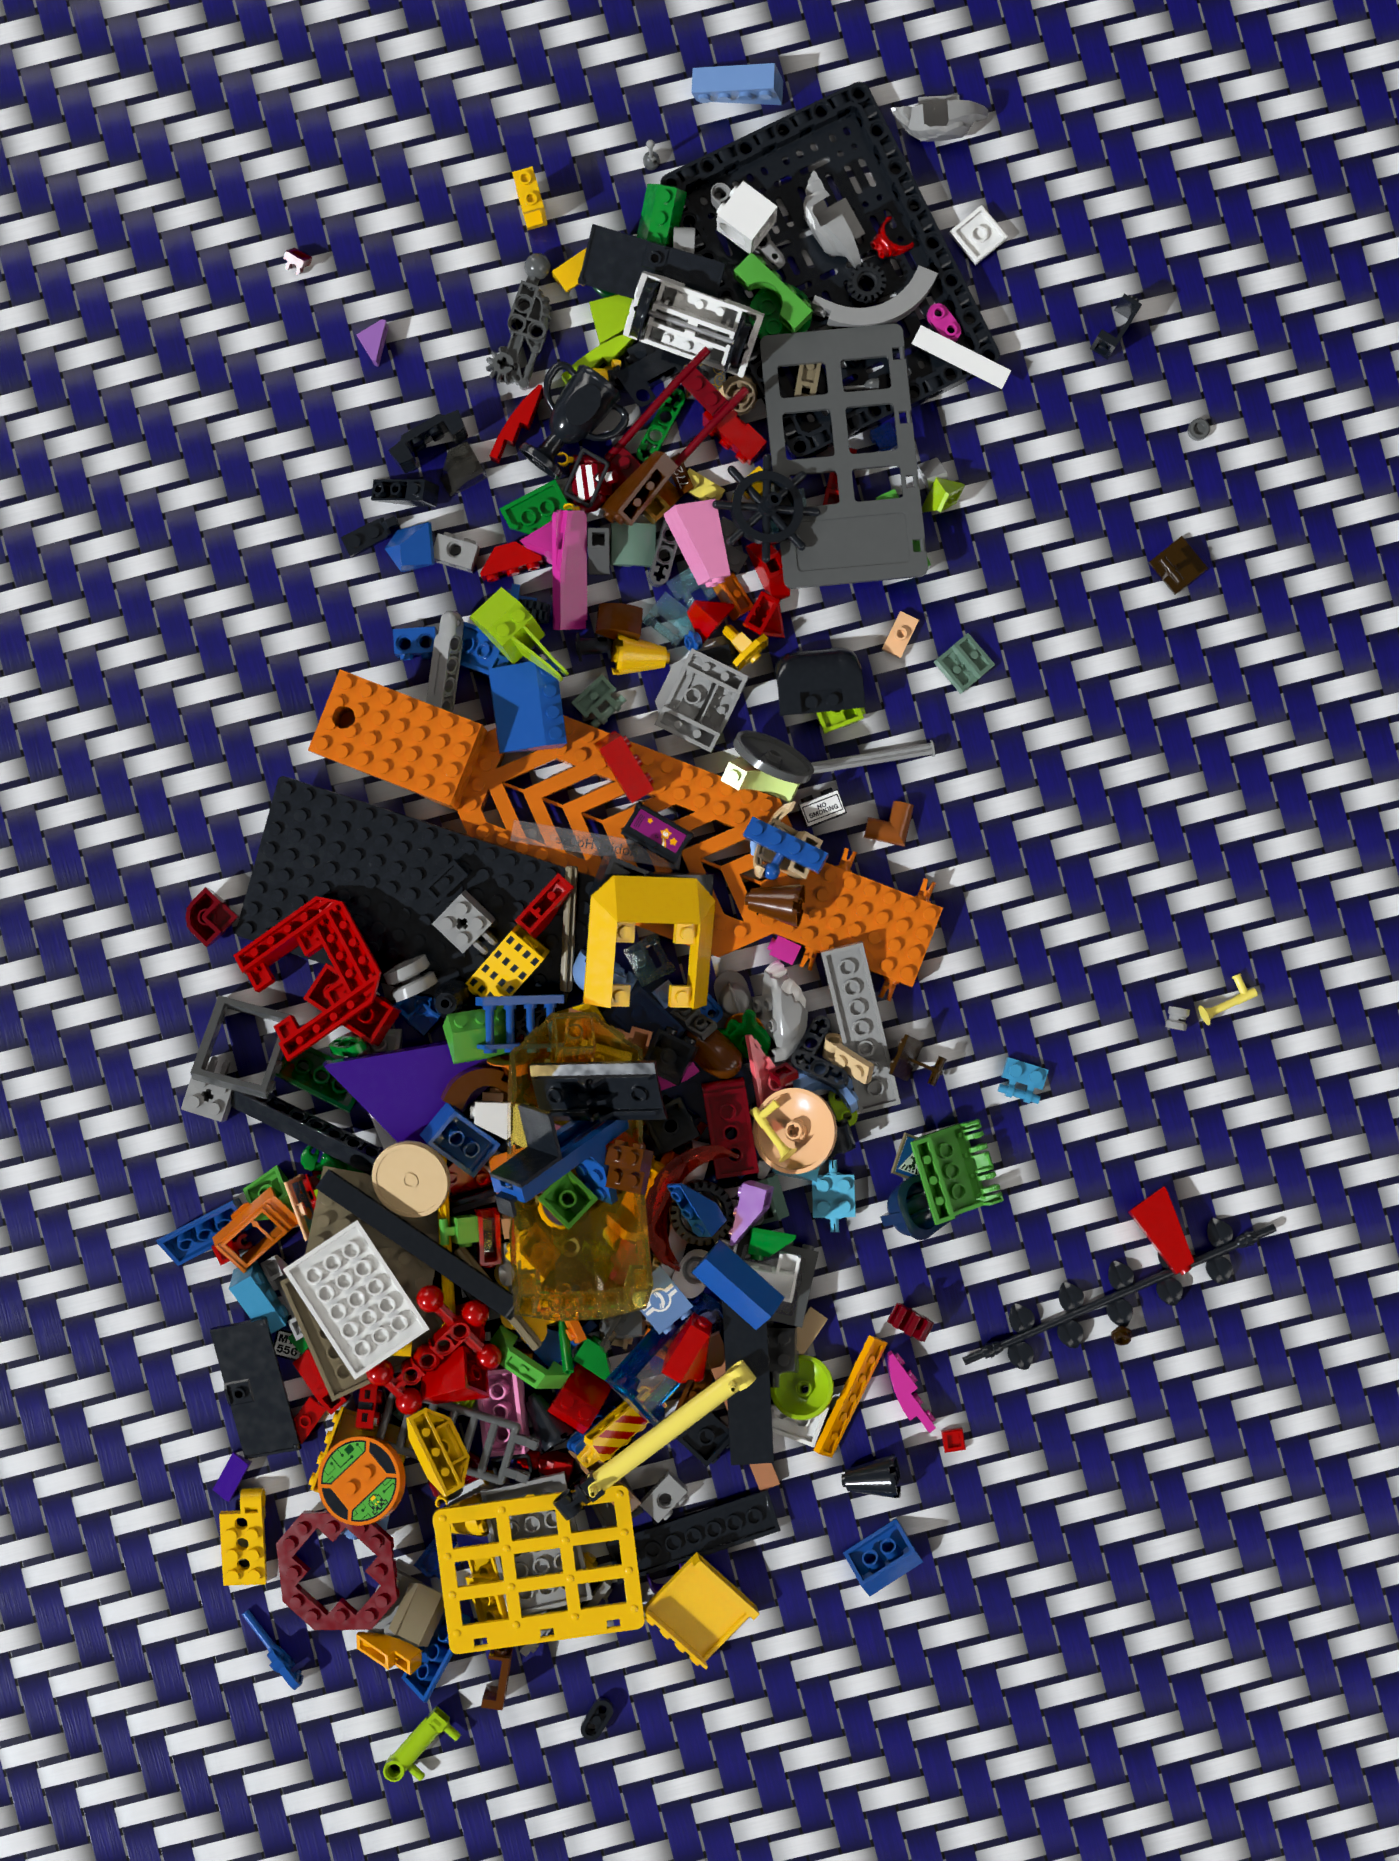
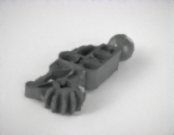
M542 253L531 254L525 261L524 268L528 277L526 282L521 280L508 318L507 325L511 334L508 346L499 347V354L492 351L491 355L493 358L489 357L486 359L487 363L490 364L486 366V370L491 372L489 375L491 379L497 377L496 381L499 384L502 379L505 380L507 385L515 382L522 390H527L530 387L529 382L534 370V364L537 356L542 352L550 326L548 322L551 321L550 312L552 307L549 305L550 300L543 295L538 286L539 281L546 278L551 270L550 260ZM523 302L530 305L527 310H521L518 306ZM515 322H520L523 324V327L520 330H514L512 325ZM535 329H540L543 334L540 337H534L532 332ZM525 341L531 351V356L522 376L518 357ZM504 362H506L507 366H505L504 369H501L500 365H503Z

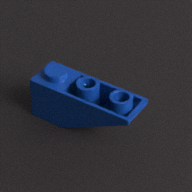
M682 1183L666 1185L671 1197L678 1204L682 1215L687 1219L693 1233L697 1237H712L727 1221L717 1203Z

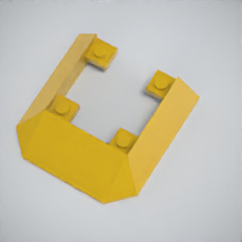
M613 875L591 895L583 995L584 1004L606 1008L629 1007L631 985L613 984L616 942L634 943L636 923L674 924L673 943L690 944L687 985H669L668 1006L692 1009L707 1006L715 899L697 878Z

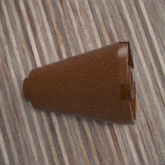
M795 884L753 888L750 890V893H746L745 905H748L749 910L793 927L800 926L804 911L802 903H805L804 885Z

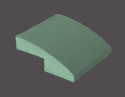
M611 523L610 565L650 567L655 553L656 524L633 523L630 526Z
M969 633L934 661V664L960 694L995 666L994 662Z

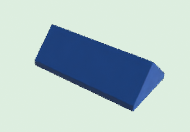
M234 1199L157 1239V1244L177 1266L212 1249L211 1245L214 1244L212 1237L232 1221L231 1214L242 1205L240 1199ZM252 1223L248 1224V1225H247L241 1232H239L237 1235H239L240 1233L245 1232L246 1230L252 1228V1227H253V1226H252Z
M721 1240L713 1246L691 1271L693 1275L755 1330L773 1316L785 1298Z
M445 1610L428 1647L418 1646L422 1650V1665L413 1674L409 1675L404 1672L401 1677L424 1703H427L454 1654L449 1647ZM462 1613L463 1624L470 1623L471 1617Z

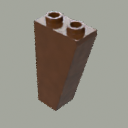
M654 451L602 504L600 508L605 512L604 517L612 523L615 521L620 525L632 526L678 468L677 464L665 452Z

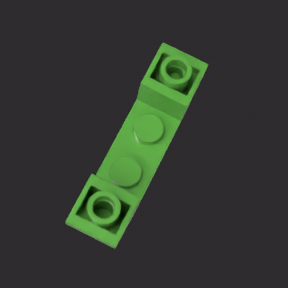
M500 1325L490 1340L502 1353L500 1365L535 1389H561L571 1374H564L563 1367L555 1361L547 1370L513 1347L518 1336Z

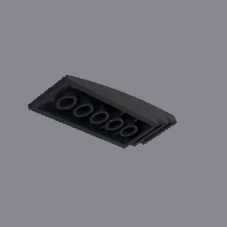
M722 1300L726 1372L736 1362L743 1360L756 1376V1380L749 1387L736 1392L727 1399L731 1465L774 1463L767 1322L755 1330Z

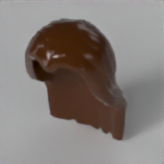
M686 1029L683 1038L686 1035L696 1040L695 1045L700 1048L693 1061L704 1071L720 1079L732 1078L740 1071L743 1060L742 1054L719 1030L716 1029L709 1037L702 1041Z

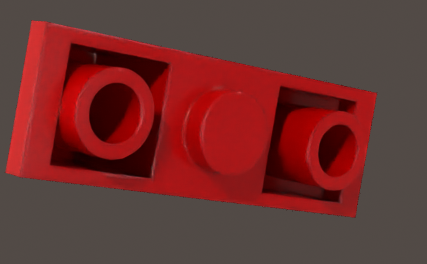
M514 541L494 547L480 575L483 581L493 582L499 580V576L506 574L510 577L518 575L519 571L528 569V571L539 569L540 565L544 563L539 554Z
M751 543L745 546L765 592L778 600L789 597L790 589L784 584L782 560L779 552L770 545V561L764 563L762 561V545Z

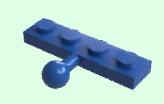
M752 817L743 833L745 838L776 853L772 862L764 866L763 874L769 880H774L779 876V866L784 857L818 874L829 857L827 852L755 817Z

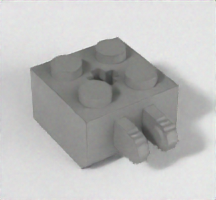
M466 890L432 923L462 953L473 945L483 955H486L489 952L487 947L478 940L481 935L494 946L498 943L496 938L487 930L495 921V918ZM465 918L468 922L466 923L467 925H463L460 921Z
M211 1057L207 1071H215L218 1057ZM225 1060L223 1062L220 1074L227 1076L230 1061ZM191 1076L181 1110L219 1122L227 1121L231 1109L233 1090L196 1081ZM211 1090V1094L214 1097L209 1099L207 1092Z

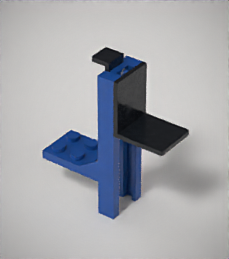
M524 1103L518 1105L527 1147L490 1172L494 1192L498 1193L495 1195V1199L500 1213L514 1218L517 1216L514 1204L517 1200L523 1203L528 1202L573 1168L576 1170L578 1179L598 1200L609 1204H614L618 1201L616 1189L605 1187L609 1165H605L606 1145L629 1129L628 1120H604L602 1122H599V1120H594V1122L569 1121L556 1130L551 1112Z

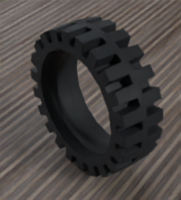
M707 1180L690 1181L686 1184L689 1188L696 1192L711 1193L719 1200L722 1213L727 1221L712 1237H697L696 1234L684 1226L680 1215L681 1209L676 1201L671 1199L669 1207L671 1225L683 1240L693 1245L703 1246V1244L710 1245L712 1242L716 1243L719 1241V1238L726 1235L727 1230L729 1231L731 1228V1222L733 1223L734 1209L732 1201L726 1191L713 1182Z

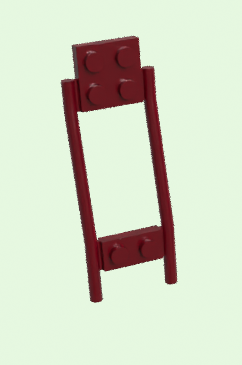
M706 346L670 382L623 437L604 456L610 462V471L616 470L619 475V481L612 484L613 493L641 465L625 446L680 384L694 396L713 418L674 460L678 468L749 393L743 386L728 401L696 367L711 353Z

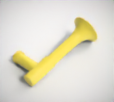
M1241 973L1232 976L1240 994L1211 1008L1198 1006L1200 1016L1205 1024L1210 1025L1211 1019L1218 1013L1258 996L1255 988L1247 990Z
M774 1099L762 1111L754 1107L750 1110V1114L777 1147L780 1153L779 1163L790 1158L797 1151V1148L792 1149L786 1146L766 1119L768 1115L780 1107L779 1103Z

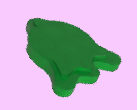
M747 1009L744 1011L742 1023L737 1022L735 1019H730L727 1028L717 1029L738 1048L742 1054V1059L743 1057L749 1059L745 1035L748 1034L753 1035V1038L760 1043L762 1051L770 1058L769 1049L771 1043L769 1034L757 1023L756 1014L753 1010Z

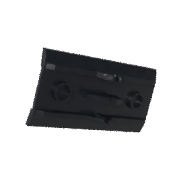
M656 1060L531 1063L529 1065L538 1108L551 1112L554 1121L594 1122V1120H599V1122H602L604 1120H667L668 1118L658 1081Z

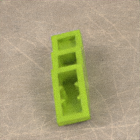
M623 334L614 337L591 350L577 360L572 367L577 371L579 365H586L591 369L599 368L603 363L611 366V361L619 359L627 351L626 349L631 347L637 340L626 337ZM567 371L561 375L565 384L572 377Z

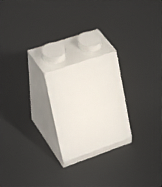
M475 1100L474 1105L470 1104V1119H474L475 1125L520 1147H525L526 1138L518 1109L519 1104H527L525 1101L496 1102Z

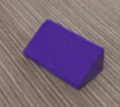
M233 1452L213 1491L225 1501L230 1502L252 1461Z

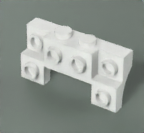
M719 1238L736 1253L738 1243L731 1246L729 1245L730 1240ZM780 1251L776 1267L744 1260L785 1297L783 1301L792 1303L801 1255Z

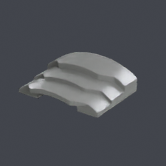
M691 648L686 659L673 663L655 700L659 716L654 725L712 753L749 676Z

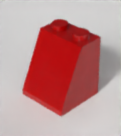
M465 1346L457 1347L449 1355L444 1356L443 1360L440 1359V1363L435 1369L426 1371V1375L421 1376L420 1393L422 1400L431 1404H442L489 1398L488 1371L477 1366L475 1352ZM432 1355L423 1358V1360L431 1359Z

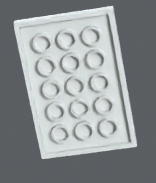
M358 1220L283 1269L355 1380L429 1330V1327Z

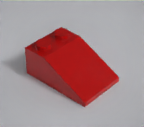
M576 1363L574 1373L563 1384L547 1411L581 1434H584L600 1411L616 1380L611 1377L608 1383L579 1363Z

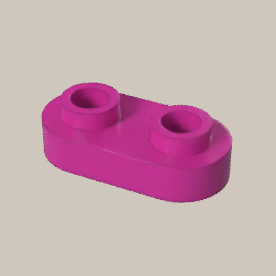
M940 303L933 304L927 312L928 322L936 333L956 342L961 334L959 323L945 305ZM935 311H940L942 316H936ZM953 328L954 333H949L947 329Z

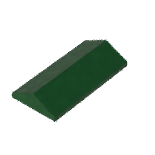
M309 1047L291 1061H287L285 1056L282 1058V1068L279 1074L276 1073V1077L350 1113L357 1100L323 1065L325 1061L334 1060V1058L312 1047Z

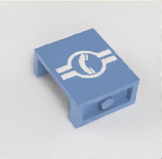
M660 1265L627 1292V1295L659 1335L662 1332L666 1335L675 1327L673 1323L679 1318L684 1320L692 1313L690 1309L693 1305Z

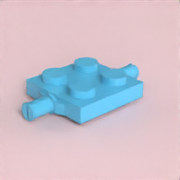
M832 1159L828 1160L829 1172L818 1175L817 1182L812 1181L813 1218L830 1219V1232H834V1224L835 1232H839V1219L856 1217L854 1174L837 1172V1159L833 1160V1167Z

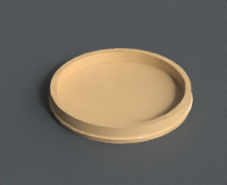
M401 1141L387 1147L379 1154L372 1169V1184L377 1197L386 1208L404 1217L417 1218L435 1212L444 1203L450 1188V1173L444 1159L432 1147L417 1141Z

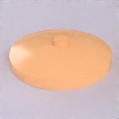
M801 1088L779 1090L770 1095L761 1104L759 1110L762 1111L774 1099L779 1103L780 1107L775 1109L766 1119L782 1142L789 1148H797V1151L790 1158L779 1163L780 1153L777 1147L754 1119L753 1137L755 1147L761 1158L777 1171L787 1174H803L815 1170L828 1159L836 1143L837 1124L833 1111L822 1097L810 1090Z

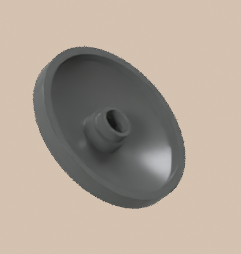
M744 730L738 732L734 739L733 746L737 753L752 766L772 777L791 783L802 784L807 783L814 773L812 764L803 754L777 738L756 731Z

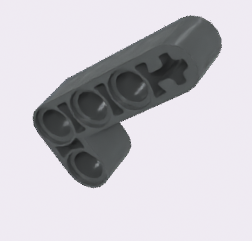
M665 518L648 573V582L653 587H661L667 582L678 547L676 540L668 541L665 538V532H671ZM659 552H666L669 555V560L666 562L662 561L659 558ZM660 567H664L660 573V577L663 579L656 581V576L653 575L659 571Z

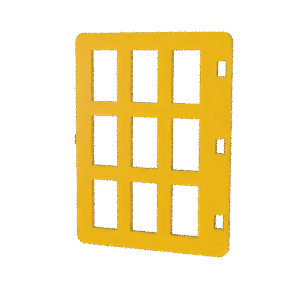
M614 1484L606 1489L605 1494L596 1501H591L588 1504L581 1503L582 1506L614 1502L617 1526L571 1532L570 1520L566 1521L553 1504L555 1498L562 1492L540 1495L527 1494L525 1497L437 1509L433 1515L450 1650L454 1654H464L640 1629L644 1625L645 1619L627 1486L624 1484ZM555 1510L558 1534L512 1540L509 1516ZM496 1518L499 1542L453 1548L450 1524ZM619 1540L622 1564L576 1570L573 1546ZM560 1548L563 1572L517 1578L514 1554ZM501 1556L504 1580L458 1586L455 1562ZM624 1578L627 1602L581 1608L578 1584ZM565 1586L568 1610L522 1616L519 1592ZM506 1594L509 1618L463 1624L460 1600ZM620 1619V1625L607 1627L608 1620ZM553 1628L554 1635L541 1636V1630ZM487 1637L488 1644L474 1645V1639Z

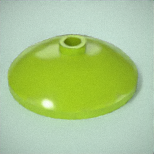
M799 1355V1373L780 1374V1387L772 1388L770 1386L771 1397L775 1406L784 1415L795 1420H809L820 1415L830 1404L834 1392V1382L829 1369L820 1360L808 1355ZM804 1386H808L807 1393L802 1392Z

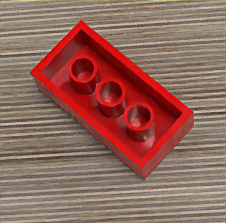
M328 963L324 965L303 998L322 1012L331 1006L324 990L340 980L333 965ZM376 994L374 1003L342 1025L368 1043L379 1046L402 1010Z

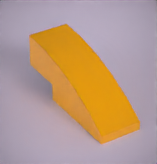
M358 1632L356 1634L357 1649L387 1670L395 1665L411 1675L422 1665V1650L408 1642L372 1632Z

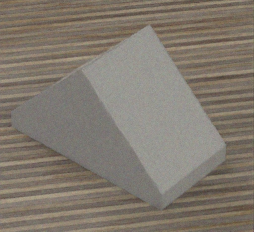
M938 458L917 465L927 494L936 477L948 480L947 471Z

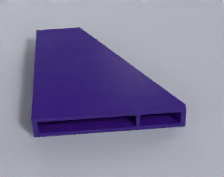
M447 1041L328 1060L323 1063L330 1074L397 1142L417 1141L424 1144L426 1142L420 1134L445 1105L446 1102L441 1099V1095L450 1080L461 1071L473 1066H493L487 1063V1059L453 1064ZM483 1086L474 1090L468 1097L463 1109H457L463 1112L489 1086Z

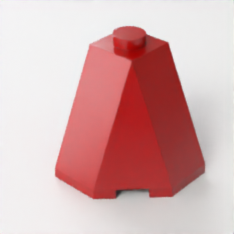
M695 1312L692 1314L668 1346L661 1373L678 1383H686L688 1380H694L695 1382L703 1380L712 1330V1323L707 1318Z

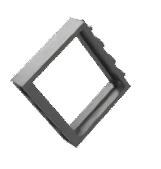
M218 995L190 1072L192 1079L267 1099L269 1093H272L275 1088L276 1081H274L276 1073H280L283 1063L281 1061L283 1052L278 1044L281 1041L279 1037L277 1038L261 1085L207 1071L206 1067L227 1009L276 1022L282 1021L291 1014Z

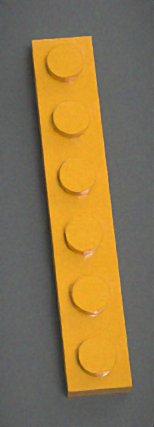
M871 1335L868 1336L813 1449L818 1454L833 1457L888 1344L884 1340Z

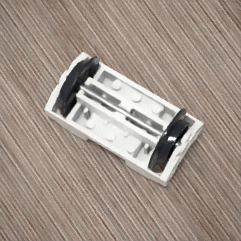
M643 271L634 294V299L630 305V313L625 323L623 335L691 360L706 346L711 353L701 362L702 364L743 378L765 314L726 298L721 300L690 289L679 281ZM656 282L652 288L646 287L647 283ZM659 282H661V286H660V289H659V292H658V295H657V291H658V288H659ZM746 314L755 321L747 344V338L752 325L746 322ZM746 349L745 352H744L742 361H741V363H739V362H740V359H741V356H742V353H743V350Z

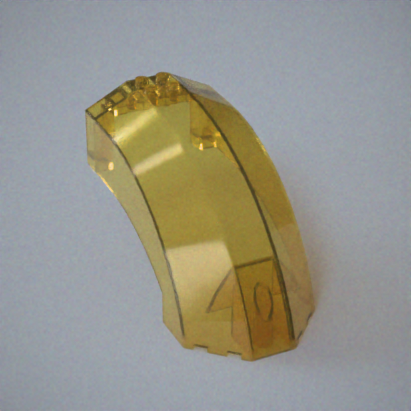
M596 1012L550 1013L539 1027L530 1032L525 1037V1040L510 1052L507 1160L527 1147L518 1105L524 1103L538 1108L530 1075L529 1065L531 1063L643 1061L642 1048L637 1044L633 1045L629 1042L623 1033L614 1026L606 1024ZM628 1120L629 1129L615 1139L628 1142L629 1147H632L633 1143L643 1145V1120ZM554 1121V1124L564 1126L569 1121ZM613 1139L609 1143L615 1144V1139ZM573 1168L571 1172L578 1178L576 1170ZM616 1189L618 1201L614 1204H609L597 1200L569 1230L567 1228L562 1230L556 1227L552 1228L541 1219L538 1212L539 1201L537 1199L542 1193H539L526 1203L517 1200L514 1203L517 1216L514 1218L508 1216L514 1315L552 1321L603 1319L646 1309L653 1289V1276L645 1195Z

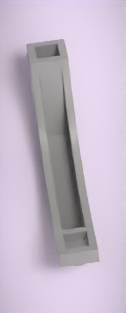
M918 265L913 278L898 295L876 306L866 308L846 307L815 295L811 305L812 310L817 316L829 317L827 326L836 329L894 324L908 316L922 303L930 292L938 273Z

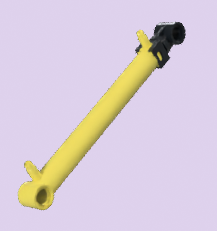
M743 1360L736 1362L723 1376L596 1471L592 1470L582 1477L580 1483L574 1486L575 1492L572 1493L570 1489H567L558 1495L553 1501L554 1506L566 1521L570 1520L582 1510V1502L588 1504L603 1496L606 1489L736 1392L749 1387L756 1380V1376Z

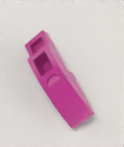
M890 1350L888 1352V1369L895 1395L908 1419L912 1420L917 1416L930 1433L936 1429L933 1423L936 1419L929 1410L925 1412L921 1407L923 1401L916 1392L912 1394V1392L918 1389L915 1384L918 1380L911 1370L906 1372L902 1366L905 1362L898 1353L894 1355Z

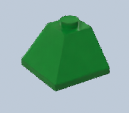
M752 1228L746 1254H751L750 1259L763 1261L764 1257L772 1256L794 1241L796 1235Z
M587 1335V1339L580 1344L574 1353L573 1360L609 1383L612 1377V1369L606 1346L603 1345L604 1341L596 1335L592 1337Z

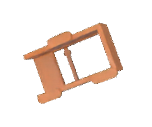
M270 1186L251 1204L245 1202L231 1214L232 1221L213 1236L212 1239L215 1247L245 1273L249 1266L299 1224L295 1213L276 1196L273 1188ZM261 1213H264L277 1226L269 1234L259 1225L257 1220H254ZM252 1223V1226L257 1227L265 1237L240 1257L227 1243L248 1224Z

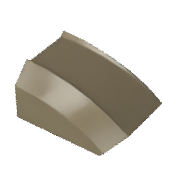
M410 1583L389 1629L395 1635L405 1638L418 1646L428 1647L445 1610L443 1594L421 1583Z

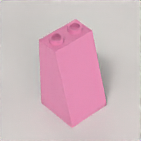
M716 499L674 505L664 513V518L698 586L706 585V588L718 586L719 583L725 582L724 579L731 575L718 509L712 506L713 501Z

